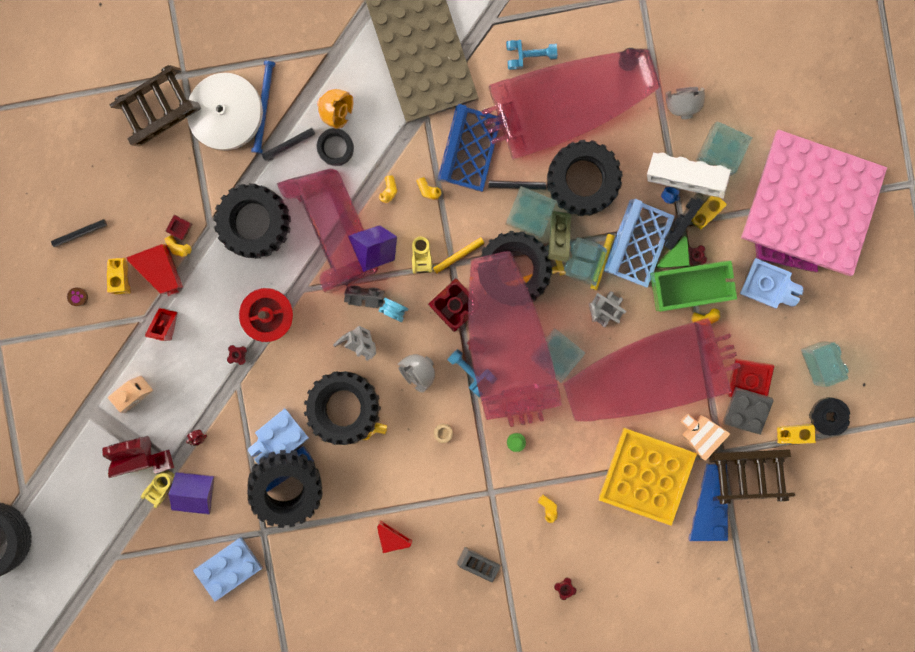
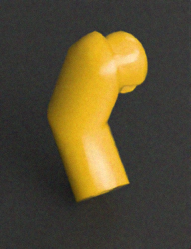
M425 177L416 180L423 197L432 200L439 199L442 194L440 188L428 186Z
M376 423L373 432H370L367 435L368 437L362 440H368L375 433L386 434L388 425Z

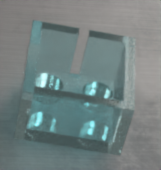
M717 121L711 126L696 160L703 161L711 166H724L731 170L730 176L737 172L753 137Z
M520 186L505 225L541 239L549 221L545 218H550L556 200Z
M577 237L576 242H573L571 246L572 258L566 262L565 275L575 281L596 286L608 250L599 243Z
M553 328L530 359L544 370L548 367L546 372L562 383L584 356L585 352L557 329Z
M821 341L801 349L814 385L828 387L849 379L847 376L848 368L840 357L842 354L841 349L835 342Z

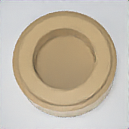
M439 424L435 428L434 437L438 442L447 443L452 439L453 430L448 424Z

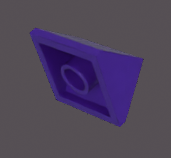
M379 225L348 236L363 272L395 260L397 236Z
M176 472L168 494L171 510L210 514L214 476Z

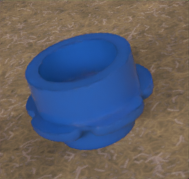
M666 187L661 197L664 199V202L673 204L680 199L679 190L674 187Z

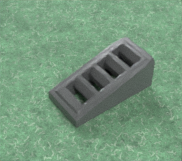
M467 547L463 549L457 561V565L460 568L492 583L501 567L500 564ZM478 559L475 567L473 568L472 566L475 560ZM485 562V565L483 566L482 570L479 571L482 563ZM491 565L492 568H491L489 574L486 575V572H487L489 566Z

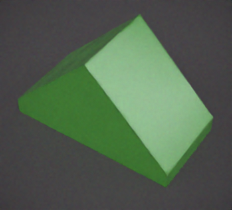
M682 236L679 238L673 249L669 250L656 265L657 268L689 266L687 237Z

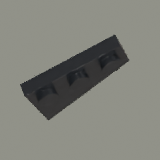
M696 192L694 197H691L686 204L684 213L677 217L674 229L669 230L664 237L666 248L672 250L704 203L702 194Z

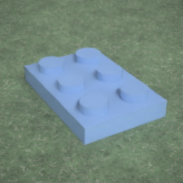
M240 537L195 568L193 572L215 602L263 567L242 537Z

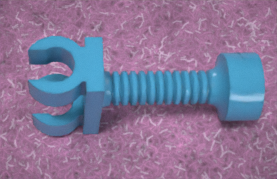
M521 40L506 41L507 51L518 50L519 60H508L509 70L523 69V58L548 56L550 60L558 59L557 44H549L546 49L524 51L522 50Z
M456 349L447 360L452 365H460L469 376L474 378L469 389L480 398L484 391L477 384L484 376L492 384L497 378L487 368L481 374L476 373L462 358L463 353Z

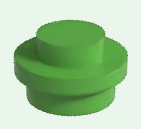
M520 433L511 434L507 439L508 448L513 452L522 451L526 446L525 437Z

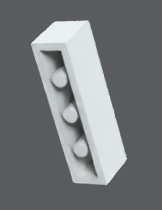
M653 153L647 173L648 182L724 199L731 170L721 165L711 166L703 161L693 162L684 157L675 158L670 157L666 153Z

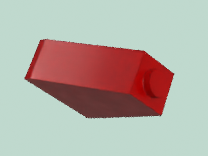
M160 244L126 257L127 261L160 294L172 296L179 293L178 290L183 288L167 245Z

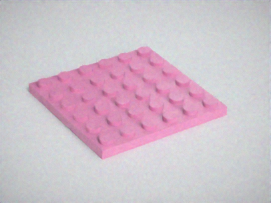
M777 130L741 238L830 270L853 276L887 167Z

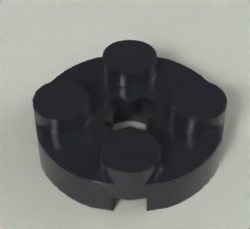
M826 397L813 405L809 418L816 431L824 435L836 436L842 434L849 427L850 410L842 400ZM832 412H833V413H834V415H833L834 420H833V421H831V420H828V421H827V420H826V418H827V413H832Z

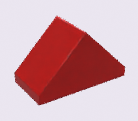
M159 308L145 333V337L161 341H171L178 312Z
M380 520L377 530L383 553L411 546L413 540Z

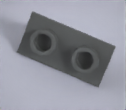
M357 285L347 286L344 292V302L348 303V305L362 306V300H366L365 307L379 308L383 306L385 291H380L378 288L365 289Z

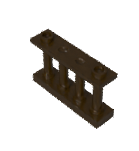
M172 65L163 67L159 74L127 94L117 96L114 99L115 101L109 104L111 108L122 109L133 130V135L127 138L130 145L141 146L201 109L198 102L187 100L175 77V75L182 72L179 67ZM167 80L180 102L179 107L176 109H171L159 86ZM151 90H153L164 111V116L160 119L155 118L144 97ZM135 100H138L149 121L148 126L145 128H140L129 107V104Z
M790 449L712 453L709 456V463L715 462L716 466H718L721 495L713 497V501H719V504H731V500L777 498V502L789 501L790 497H795V492L786 493L783 467L785 459L791 457ZM766 460H773V463H775L778 493L767 494L764 469ZM735 461V465H737L740 495H728L727 462ZM746 461H754V464H756L759 494H748L745 472Z

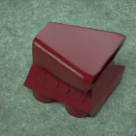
M457 278L428 303L431 309L453 332L460 328L482 307Z
M148 436L102 448V456L111 461L108 468V478L154 466L151 455V440Z

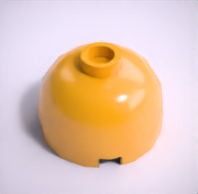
M341 89L327 91L319 98L317 103L321 120L333 128H342L348 121L345 119L347 113H352L353 96Z

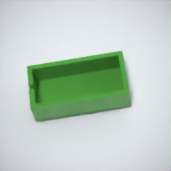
M732 261L714 262L650 273L656 311H667L737 299L735 282H726V278H734Z

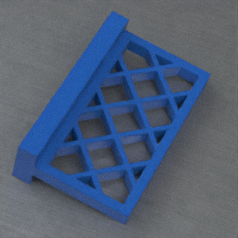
M458 104L455 108L437 180L483 192L502 117ZM467 113L474 114L479 122L469 126L466 120ZM487 119L495 120L494 129L488 132L483 121ZM480 124L485 134L476 138L471 128ZM469 131L474 140L465 145L461 137L464 132ZM487 136L490 146L483 150L478 140ZM475 142L480 153L472 157L467 146ZM464 149L469 159L460 164L457 159V153ZM482 154L486 161L485 166L478 168L473 159ZM471 161L476 171L467 176L462 165ZM458 167L464 175V178L459 181L451 179L453 170ZM478 173L481 178L480 185H472L468 177Z

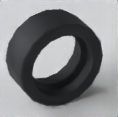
M331 128L324 131L318 137L316 144L317 152L324 162L332 166H341L351 159L354 152V144L349 134L344 130ZM332 136L341 137L346 142V152L340 158H331L325 153V142Z

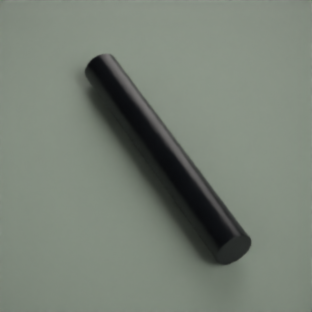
M311 127L263 153V159L266 161L315 135L313 128Z
M489 181L488 188L546 190V182Z
M102 219L51 241V244L55 248L107 226V222L105 219Z

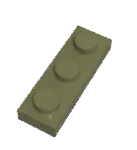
M552 211L548 259L568 262L571 214Z

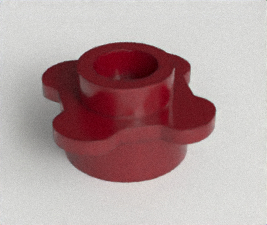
M699 245L696 248L688 247L689 265L694 266L696 263L705 264L707 262L703 245Z
M230 345L228 347L229 357H227V362L230 364H245L246 347Z
M200 429L195 430L187 435L188 440L186 443L198 446L204 442L207 435H204Z
M568 577L554 585V589L559 592L561 600H566L577 592V589L572 586V581Z

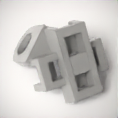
M612 291L609 292L606 298L597 293L594 300L589 303L592 322H598L603 327H606L610 319L619 323L623 313L627 312L619 307L623 298H618Z
M361 326L344 334L333 344L334 347H337L347 340L348 343L344 345L345 348L356 352L358 357L360 355L365 356L367 361L376 355L375 343L372 342L370 331Z

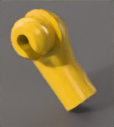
M394 175L384 177L387 187L383 193L379 194L381 202L389 203L397 194Z
M173 235L164 239L174 255L186 257L192 251L188 244L184 246L177 244Z
M713 308L706 315L694 312L691 321L709 326L719 321L721 317L720 311L717 308Z
M542 494L537 502L545 507L546 521L553 523L558 517L557 505Z

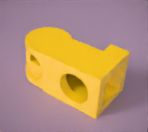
M709 195L691 222L701 230L727 204L721 198Z
M126 258L108 259V293L113 295L131 294L130 286L128 285V263Z
M813 424L777 427V442L792 444L816 443L815 426Z

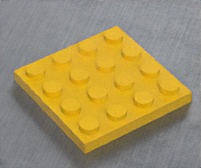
M623 427L598 500L672 526L697 453Z

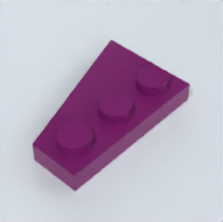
M755 243L756 257L759 260L814 273L818 272L816 264Z

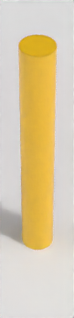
M607 234L590 289L596 291L598 289L615 238L614 235Z
M480 237L433 267L436 274L485 244L483 239Z

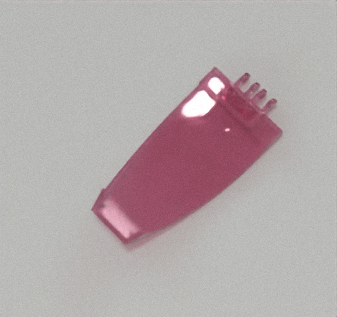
M628 49L622 52L598 55L549 66L490 84L488 88L494 106L482 110V114L487 115L496 111L498 117L491 118L485 123L488 126L500 122V125L489 128L488 132L494 133L502 129L504 136L491 140L492 144L506 140L511 157L515 160L567 142L599 127L645 99L661 86L649 49Z
M510 251L471 259L468 305L470 347L474 373L486 420L507 417L510 427H513L514 415H519V421L521 425H524V414H527L528 422L533 423L531 412L538 411V418L540 421H544L542 410L562 406V399L548 343L536 308L521 275L520 267Z
M709 317L652 334L606 355L563 383L574 420L596 421L646 414L731 393L726 371L739 368L740 364L733 363L724 367L722 360L732 359L737 354L732 352L721 356L720 353L734 349V344L718 348L717 345L718 341L731 338L730 333L715 337Z

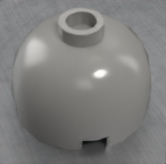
M686 87L676 89L677 93L671 94V91L665 93L669 111L676 116H681V119L693 118V114L698 113L705 103L703 87L700 91H698V87Z
M413 354L405 357L398 363L401 375L409 384L414 383L416 385L414 389L417 391L425 392L433 383L435 378L434 363L429 357Z

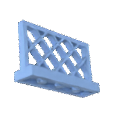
M629 200L610 250L604 272L648 288L651 280L650 273L654 272L665 243L664 237L670 230L675 216L644 204L640 200ZM642 208L649 211L651 218L642 221L640 217ZM660 216L668 218L666 225L662 228H659L656 218ZM652 220L656 230L648 234L644 224ZM641 226L644 236L635 239L633 234L634 228ZM658 233L660 241L657 245L653 246L649 236ZM646 238L649 248L641 252L637 242ZM634 244L637 254L628 257L626 249L629 245ZM651 250L653 255L652 262L646 264L642 254ZM639 256L643 266L634 269L630 260ZM624 262H627L630 268V272L626 274L618 272L620 265ZM643 268L646 272L644 282L638 280L635 273Z

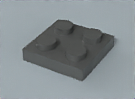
M735 387L723 419V424L761 435L774 400L772 397Z

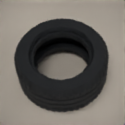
M0 503V527L6 534L7 548L5 554L0 559V576L12 571L25 560L31 547L32 538L31 530H29L30 526H28L26 518L16 508L4 503Z

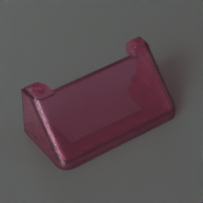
M330 168L277 183L282 196L287 199L297 198L300 203H303L330 265V269L322 272L319 279L324 293H333L377 273L379 266L363 272L349 240V235L364 231V228L341 175L337 170Z

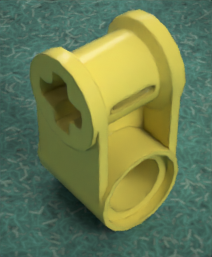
M417 237L412 243L413 274L419 271L432 273L430 243L424 237ZM419 240H424L427 244L424 251H419L416 248V243Z
M163 471L156 475L140 498L147 499L154 504V508H158L166 498L175 475L171 471ZM161 477H165L167 479V485L162 483Z

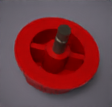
M261 288L251 292L244 298L239 309V321L244 332L252 339L260 342H272L283 337L290 329L293 321V309L288 298L281 292L271 288Z

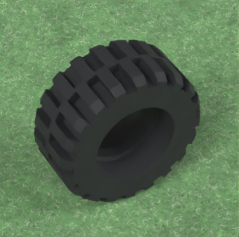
M579 140L576 143H569L568 146L560 149L555 155L547 174V188L551 193L552 200L556 201L560 209H565L567 213L577 214V216H590L601 212L616 199L622 186L621 178L623 174L619 168L621 165L619 160L615 159V154L612 150L608 151L606 149V145L596 144L597 141L593 140L590 142ZM589 161L599 168L602 174V184L593 195L579 196L569 189L566 182V174L574 163Z
M253 183L249 185L241 184L236 189L231 188L228 190L229 194L227 196L223 195L220 198L222 200L221 204L216 205L215 210L218 211L217 215L213 217V221L216 222L214 229L219 235L217 237L219 241L229 251L246 258L258 259L263 256H270L274 251L277 252L281 248L280 245L286 242V235L290 233L291 229L289 227L291 216L288 214L289 209L284 204V200L269 188ZM252 203L262 205L270 216V223L266 233L258 239L244 238L239 234L236 227V218L239 211Z
M280 450L279 454L271 452L268 458L263 456L259 459V465L255 464L252 467V473H249L247 494L251 511L254 515L258 514V519L261 522L266 520L269 526L273 527L276 524L278 528H284V525H289L290 528L296 527L295 523L303 524L306 522V517L311 518L315 514L314 509L317 510L320 506V500L323 495L318 468L315 467V463L312 460L308 461L307 456L304 454L298 456L297 451L293 450L290 453H286V450ZM290 476L298 479L303 484V490L292 500L279 501L267 494V486L276 478Z

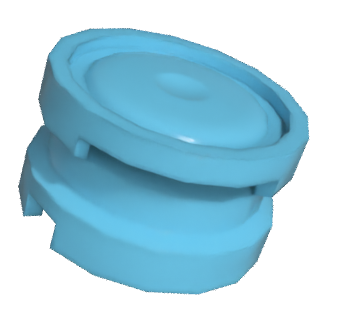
M384 298L385 303L383 307H380L379 312L399 322H403L404 312L408 311L409 308Z

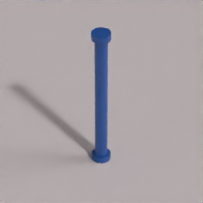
M267 60L264 61L265 72L261 93L263 107L262 122L255 135L254 148L251 149V152L263 154V149L261 148L272 71L276 64L273 61Z

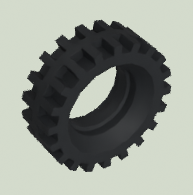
M509 231L506 234H498L497 238L490 239L489 244L483 247L481 250L482 255L478 258L479 267L477 268V273L479 274L481 285L493 299L501 304L524 306L529 302L536 301L540 295L545 293V289L550 284L552 262L551 259H548L549 253L543 243L538 241L535 236L528 235L523 231ZM521 252L532 261L533 274L530 280L522 286H508L499 278L498 264L508 253Z
M335 371L329 375H323L322 379L313 383L314 387L312 390H308V399L304 401V405H306L304 416H307L309 421L307 425L313 429L315 436H319L322 438V441L332 443L333 445H348L358 443V441L367 438L370 432H373L376 422H379L380 418L378 417L381 410L378 402L380 398L374 390L375 387L366 378L351 372ZM341 390L354 393L361 405L357 420L348 426L334 424L327 414L329 398Z

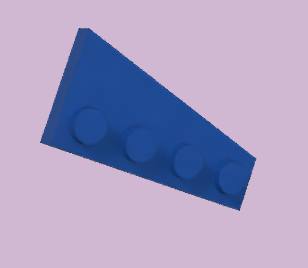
M716 463L706 464L701 492L697 501V509L692 522L693 526L688 538L689 541H728V504H719V501H713V497L721 496L718 466H716Z

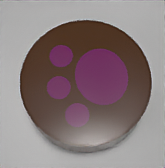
M75 287L69 290L67 300L72 306H83L88 301V293L83 288Z

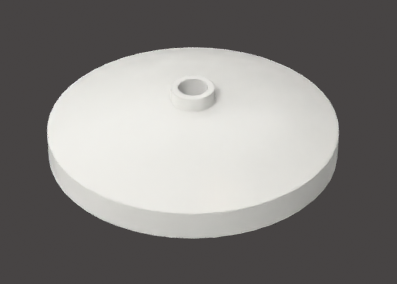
M232 73L211 75L202 80L189 97V100L198 102L201 107L199 111L187 117L189 127L200 142L213 149L228 151L242 147L255 136L261 125L263 116L261 98L253 85L238 75Z

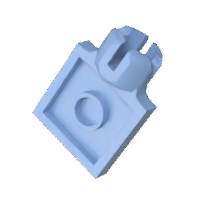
M755 258L740 294L777 309L780 303L791 307L796 306L800 301V298L796 296L803 294V287L790 280L791 272Z
M284 408L255 432L258 440L249 447L248 452L251 457H256L254 461L259 464V459L263 456L268 458L271 452L279 454L280 450H286V453L296 450L309 437Z

